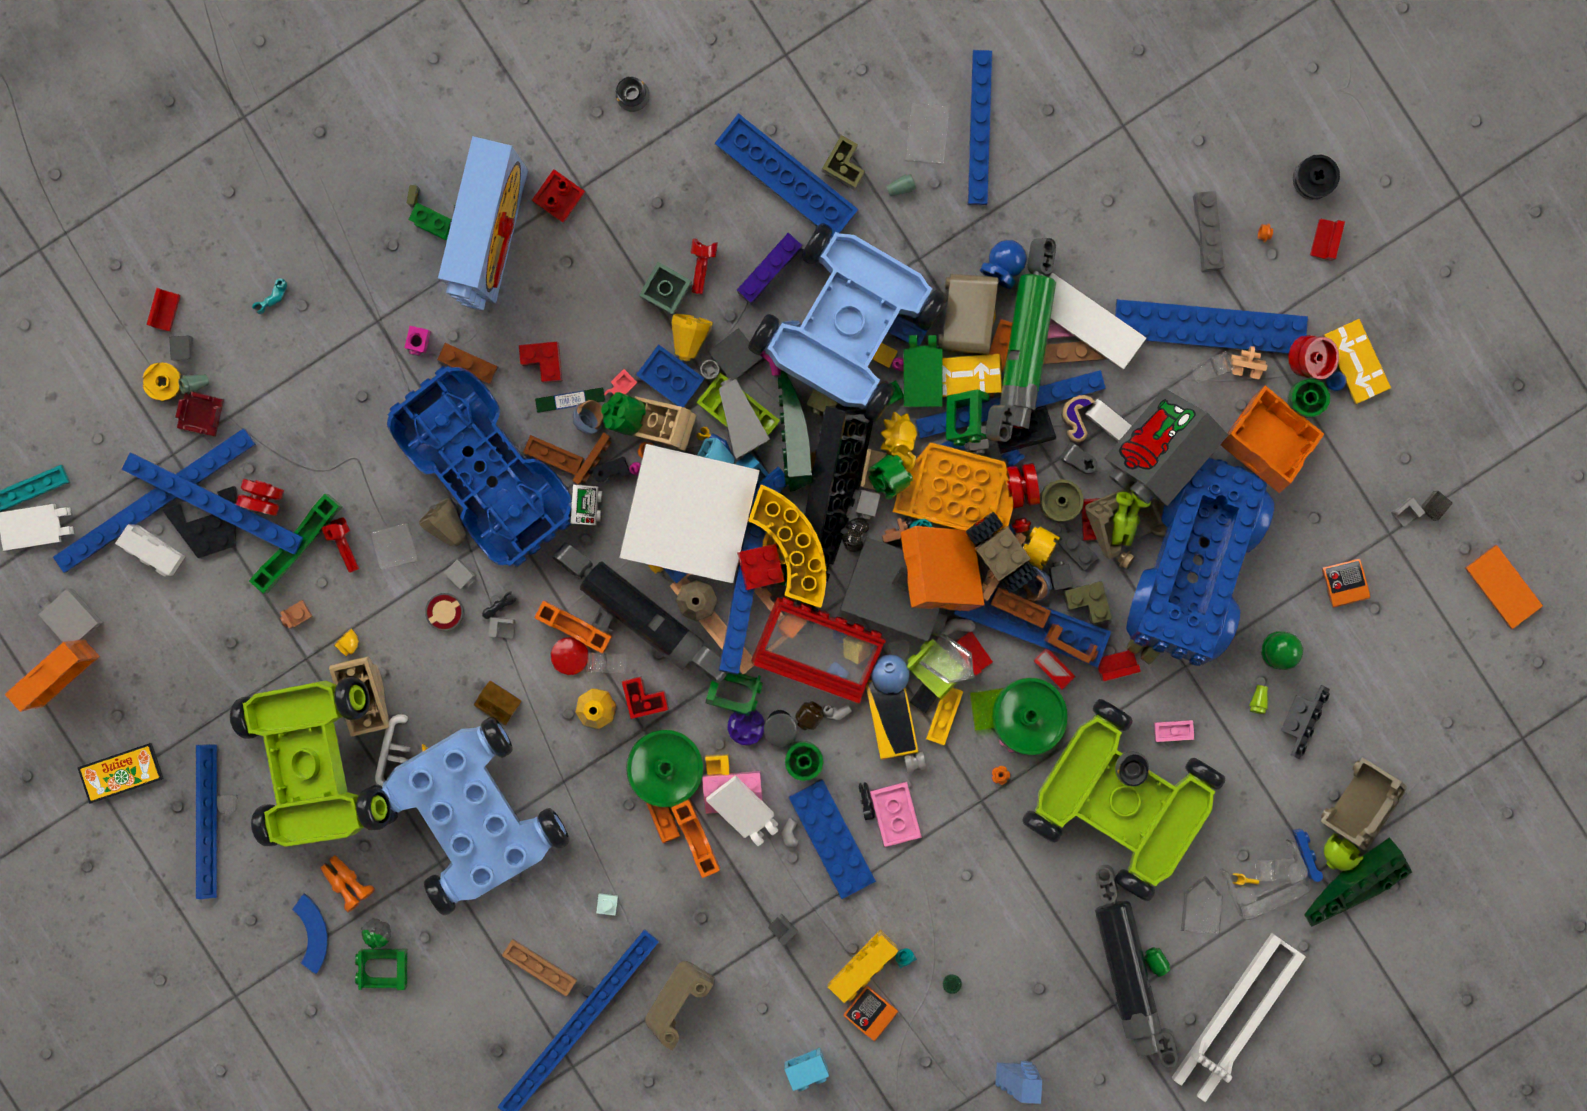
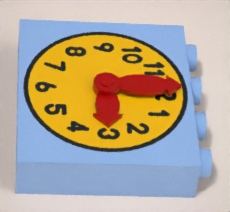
M472 136L438 279L447 285L446 293L450 294L461 305L484 310L486 301L495 304L497 301L528 169L513 146Z

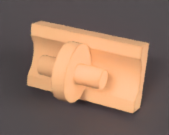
M1250 346L1248 351H1241V356L1231 355L1232 374L1242 376L1244 367L1251 368L1249 374L1251 378L1260 379L1263 371L1267 370L1266 361L1260 360L1261 353H1256L1255 347Z

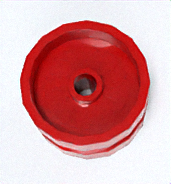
M1311 335L1301 336L1290 347L1288 354L1291 370L1298 376L1325 379L1336 370L1339 362V351L1336 344L1329 338Z
M1030 463L1022 466V477L1017 466L1007 467L1009 476L1007 481L1009 497L1012 496L1013 508L1023 507L1024 495L1029 506L1040 504L1038 479L1034 464Z
M243 479L240 488L245 492L251 493V496L238 495L235 505L277 516L280 506L270 502L269 498L281 500L284 490L262 481Z

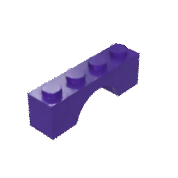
M787 233L739 286L737 292L752 305L773 278L802 249V244L791 234Z

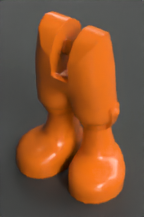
M334 855L329 860L338 872L335 873L326 863L320 869L331 884L332 890L338 894L341 893L345 901L344 909L349 913L361 903L358 898L361 901L366 899L375 891V888L372 885L363 886L358 883L355 871L350 870L342 860ZM346 883L354 890L357 897L350 893L345 885Z

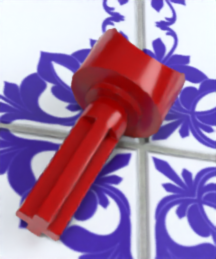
M696 238L692 240L691 254H695L698 257L692 287L693 293L703 294L708 258L716 257L718 242L706 246Z
M341 517L333 520L330 525L322 527L326 540H335L348 572L351 573L358 570L359 567L345 537L346 533L350 532L346 519Z

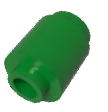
M1152 947L1145 952L1144 960L1153 974L1161 977L1170 971V963L1160 948L1155 949V947Z

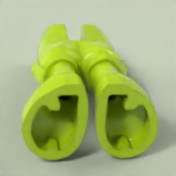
M1123 491L1118 492L1116 496V501L1119 503V511L1115 513L1113 518L1111 541L1113 545H1120L1123 542L1124 546H1131L1140 523L1138 512L1140 508L1149 507L1151 501L1149 504H1146L1133 493L1131 495ZM1131 505L1130 512L1127 515V508Z

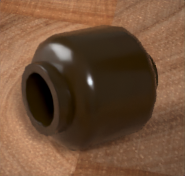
M813 701L803 703L795 714L798 722L797 725L803 730L816 729L824 717L822 707Z

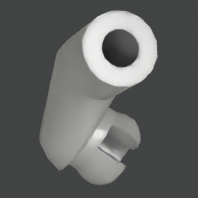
M848 704L840 709L830 705L825 706L823 709L824 716L835 721L841 720L852 712Z
M791 818L788 819L782 830V837L787 847L794 848L798 844V839L794 837L793 830L798 822Z

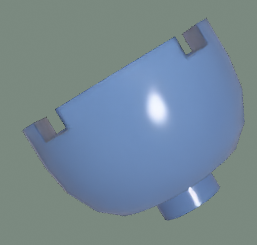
M891 654L878 658L871 673L873 685L877 690L886 694L888 692L898 693L903 690L909 682V669L905 661L899 656Z

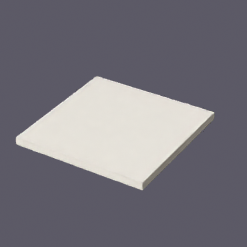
M646 444L619 558L733 583L739 560L737 552L741 551L760 470Z

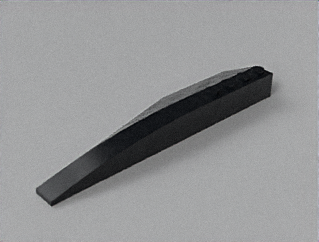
M826 406L823 413L822 428L819 432V444L815 452V464L812 468V483L810 484L805 516L814 528L821 543L825 557L827 582L830 574L827 573L830 564L834 565L843 538L841 530L847 525L849 520L846 515L850 506L853 507L855 499L852 498L855 489L859 490L873 426V422L867 420L863 415L865 409L862 410L859 407ZM797 600L798 605H801V603L807 604L812 607L811 610L818 612V608L814 605ZM807 620L806 624L797 634L811 633L814 622Z

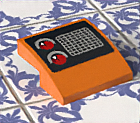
M1360 559L1322 568L1328 587L1327 592L1333 608L1370 599Z
M866 986L843 1016L873 1041H876L899 1011L870 986Z

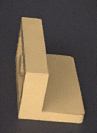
M867 449L860 487L875 490L868 478L871 475L868 469L884 458L886 453Z

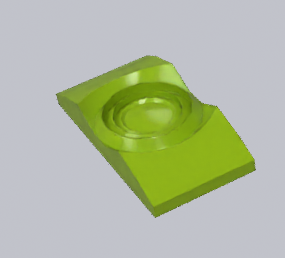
M719 373L696 403L728 428L719 388L722 387L721 383L728 378ZM743 391L765 432L769 435L780 420Z

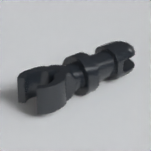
M512 591L507 592L500 601H495L494 605L490 608L484 609L482 616L485 619H489L497 611L504 610L503 607L513 604L516 598L512 601L507 600V596L511 595Z
M864 782V789L862 783L859 784V792L862 797L860 801L863 804L864 819L870 820L875 818L870 803L872 798H869V787L866 782Z

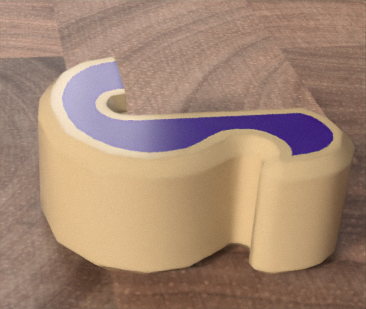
M1086 395L1073 397L1064 404L1061 410L1063 421L1072 427V430L1067 431V436L1071 441L1077 443L1085 440L1088 435L1078 410L1095 402Z

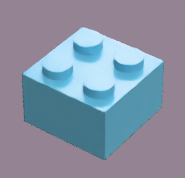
M820 1048L784 1062V1070L793 1091H803L809 1088L808 1085L814 1082L816 1084L823 1083L829 1077V1069Z

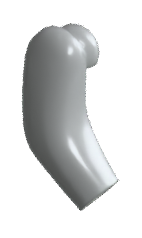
M950 619L945 623L941 636L945 638L954 631L972 632L975 629V624L969 619Z

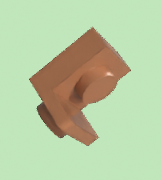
M901 518L897 519L899 531H896V528L884 531L885 535L882 536L883 543L900 539V532L908 529L906 521L902 522Z
M303 600L280 612L282 615L280 619L285 627L288 626L290 629L313 617Z

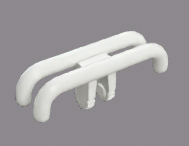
M398 714L393 716L388 721L389 728L385 729L375 775L376 783L382 787L383 782L386 781L384 779V772L387 760L404 763L408 760L405 757L389 754L390 749L410 752V747L391 743L395 725L398 723L405 724L408 721L407 715Z

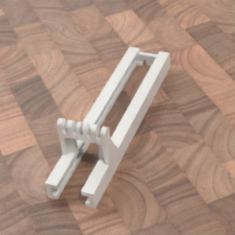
M1271 933L1173 1074L1172 1079L1182 1086L1197 1063L1207 1067L1212 1073L1197 1093V1097L1204 1102L1207 1101L1221 1079L1229 1083L1232 1079L1231 1070L1234 1060L1306 956ZM1282 944L1293 954L1292 958L1218 1065L1205 1057V1051L1277 947Z

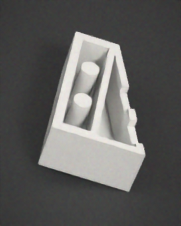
M128 524L115 543L127 553L140 558L142 563L155 567V571L164 577L166 575L173 576L186 557L141 526L135 524Z

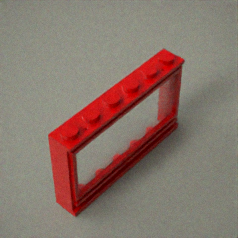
M777 597L751 659L753 665L860 704L863 692L882 647L886 642L882 633L874 629L871 631L865 630V627L858 623H854V625L849 624L846 619L839 616L835 619L823 610L818 612L811 610L812 607L807 604H795L794 600L788 597H783V599Z

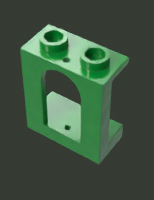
M416 203L408 220L414 222L415 226L447 241L452 219Z
M977 389L947 396V441L954 443L955 446H964L968 442L980 443L981 440L987 439L986 434L981 433L982 403L989 402L988 393ZM970 406L969 428L965 433L958 434L956 431V407Z
M728 673L723 679L746 686L751 690L752 698L744 704L717 697L716 692L719 684L712 680L705 704L750 716L751 711L755 712L758 700H754L756 693L760 694L762 689L761 676L758 675V678L741 673L738 675Z
M361 949L358 951V954L355 956V965H358L355 984L358 985V990L363 988H397V990H405L407 988V949ZM370 959H397V977H370L365 972V963Z

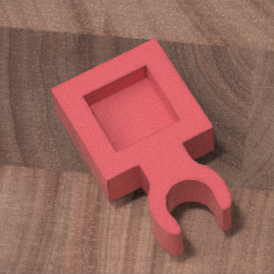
M623 369L611 381L614 387L608 389L604 395L606 396L610 392L613 394L616 392L627 394L637 384V381Z

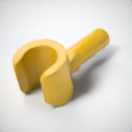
M1232 874L1238 877L1237 882H1231L1232 884H1259V880L1246 878L1244 874Z

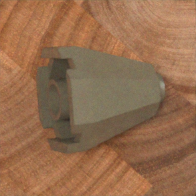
M448 497L439 502L435 509H430L419 520V524L425 531L449 546H459L464 542L466 533L456 507Z
M695 580L681 587L676 602L683 616L699 621L712 616L718 600L711 585ZM695 597L699 599V604L697 605L692 601Z

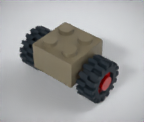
M992 512L971 526L966 533L974 544L982 542L975 547L976 551L996 579L1002 582L1009 593H1012L1031 581L1038 573L1028 561L1031 558L1008 526L996 532L1003 524L995 512Z

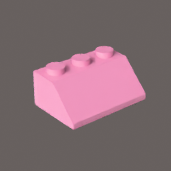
M760 771L730 773L729 775H703L706 814L718 813L706 801V798L735 775L762 800Z

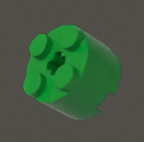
M1306 379L1297 382L1288 393L1290 408L1305 418L1320 415L1327 409L1330 403L1328 389L1323 382L1317 379ZM1308 394H1310L1309 397L1312 398V401L1307 402V399H1305V397Z
M616 392L607 403L602 405L601 413L603 414V422L607 429L632 436L642 427L643 424H640L642 415H646V409L642 401Z
M886 455L868 469L871 473L868 478L872 486L878 493L882 491L886 495L885 499L891 500L913 481L912 475L906 471L903 461L898 455L894 457Z
M800 741L793 744L786 753V769L797 780L805 781L817 777L823 767V756L819 747L808 741ZM804 756L808 757L807 760L809 761V763L801 765V761H799V758H804Z

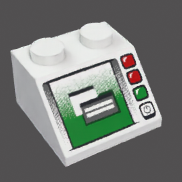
M573 485L571 524L597 525V521L600 522L601 510H598V502H602V491H599V487Z

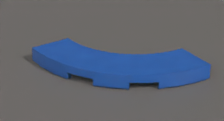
M304 893L292 910L303 921L308 936L307 950L301 964L317 974L326 957L328 931L320 909Z

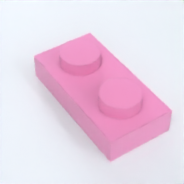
M1193 720L1154 722L1155 742L1194 740Z

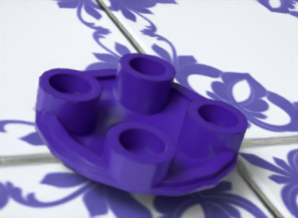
M757 710L755 712L751 711L750 716L734 712L728 720L727 730L730 737L736 743L751 745L757 743L762 738L765 721Z

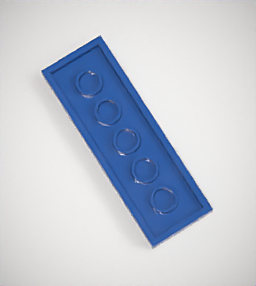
M823 779L789 796L841 899L876 882Z

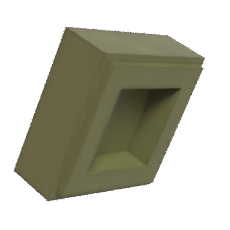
M416 185L409 186L406 203L412 207H415L418 202L420 188Z

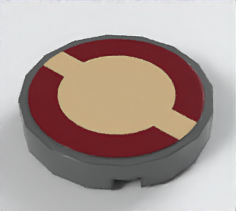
M449 593L437 594L426 605V619L437 630L449 631L454 629L463 619L464 607L455 595Z

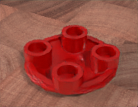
M566 637L557 641L551 651V662L554 668L566 675H574L581 672L589 659L586 645L573 637Z

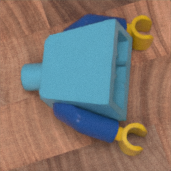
M702 427L700 431L705 433V435L701 433L696 435L699 440L704 441L697 456L733 464L735 458L731 454L728 442L714 433L710 434L707 427Z

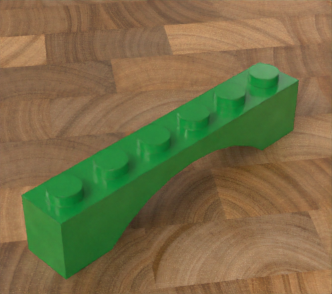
M324 494L294 531V533L304 537L296 554L294 555L279 548L259 568L249 582L263 594L269 593L321 533L322 527L327 526L343 506L329 494Z

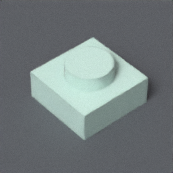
M599 893L596 913L616 915L618 895Z

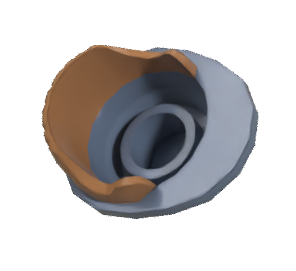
M593 400L578 404L573 412V424L583 433L595 434L602 427V406Z
M1035 566L1033 567L1038 574L1022 586L1027 592V600L1031 602L1046 599L1052 588L1050 576Z

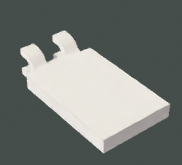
M56 504L0 512V535L3 551L62 542L61 536L74 534L73 526L61 528L59 517L71 515V509L67 507L56 509Z
M736 775L706 798V801L744 838L750 835L757 846L764 842L762 839L764 834L760 831L763 827H766L772 836L778 832L776 827L778 823L772 819L774 812Z

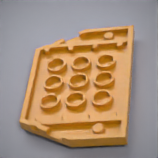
M930 442L916 458L913 469L908 471L912 475L913 481L910 482L907 488L897 494L893 509L895 513L918 519H926L933 523L960 530H968L979 520L995 512L1003 524L996 531L998 532L1003 527L1009 525L1013 510L1012 496L1009 497L1007 481L1009 476L1006 462Z

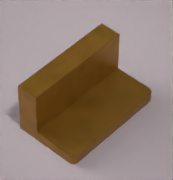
M489 681L479 694L474 706L506 726L520 705L521 700L494 682Z

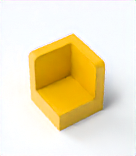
M728 754L705 756L707 775L730 774Z

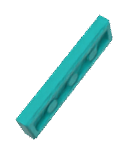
M59 465L0 490V512L70 483L64 466Z

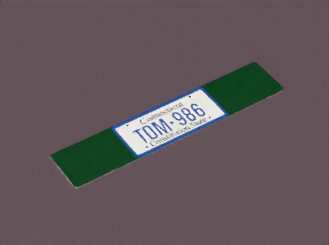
M601 387L536 398L535 403L539 413L574 407L588 400L604 402L605 395L604 389Z

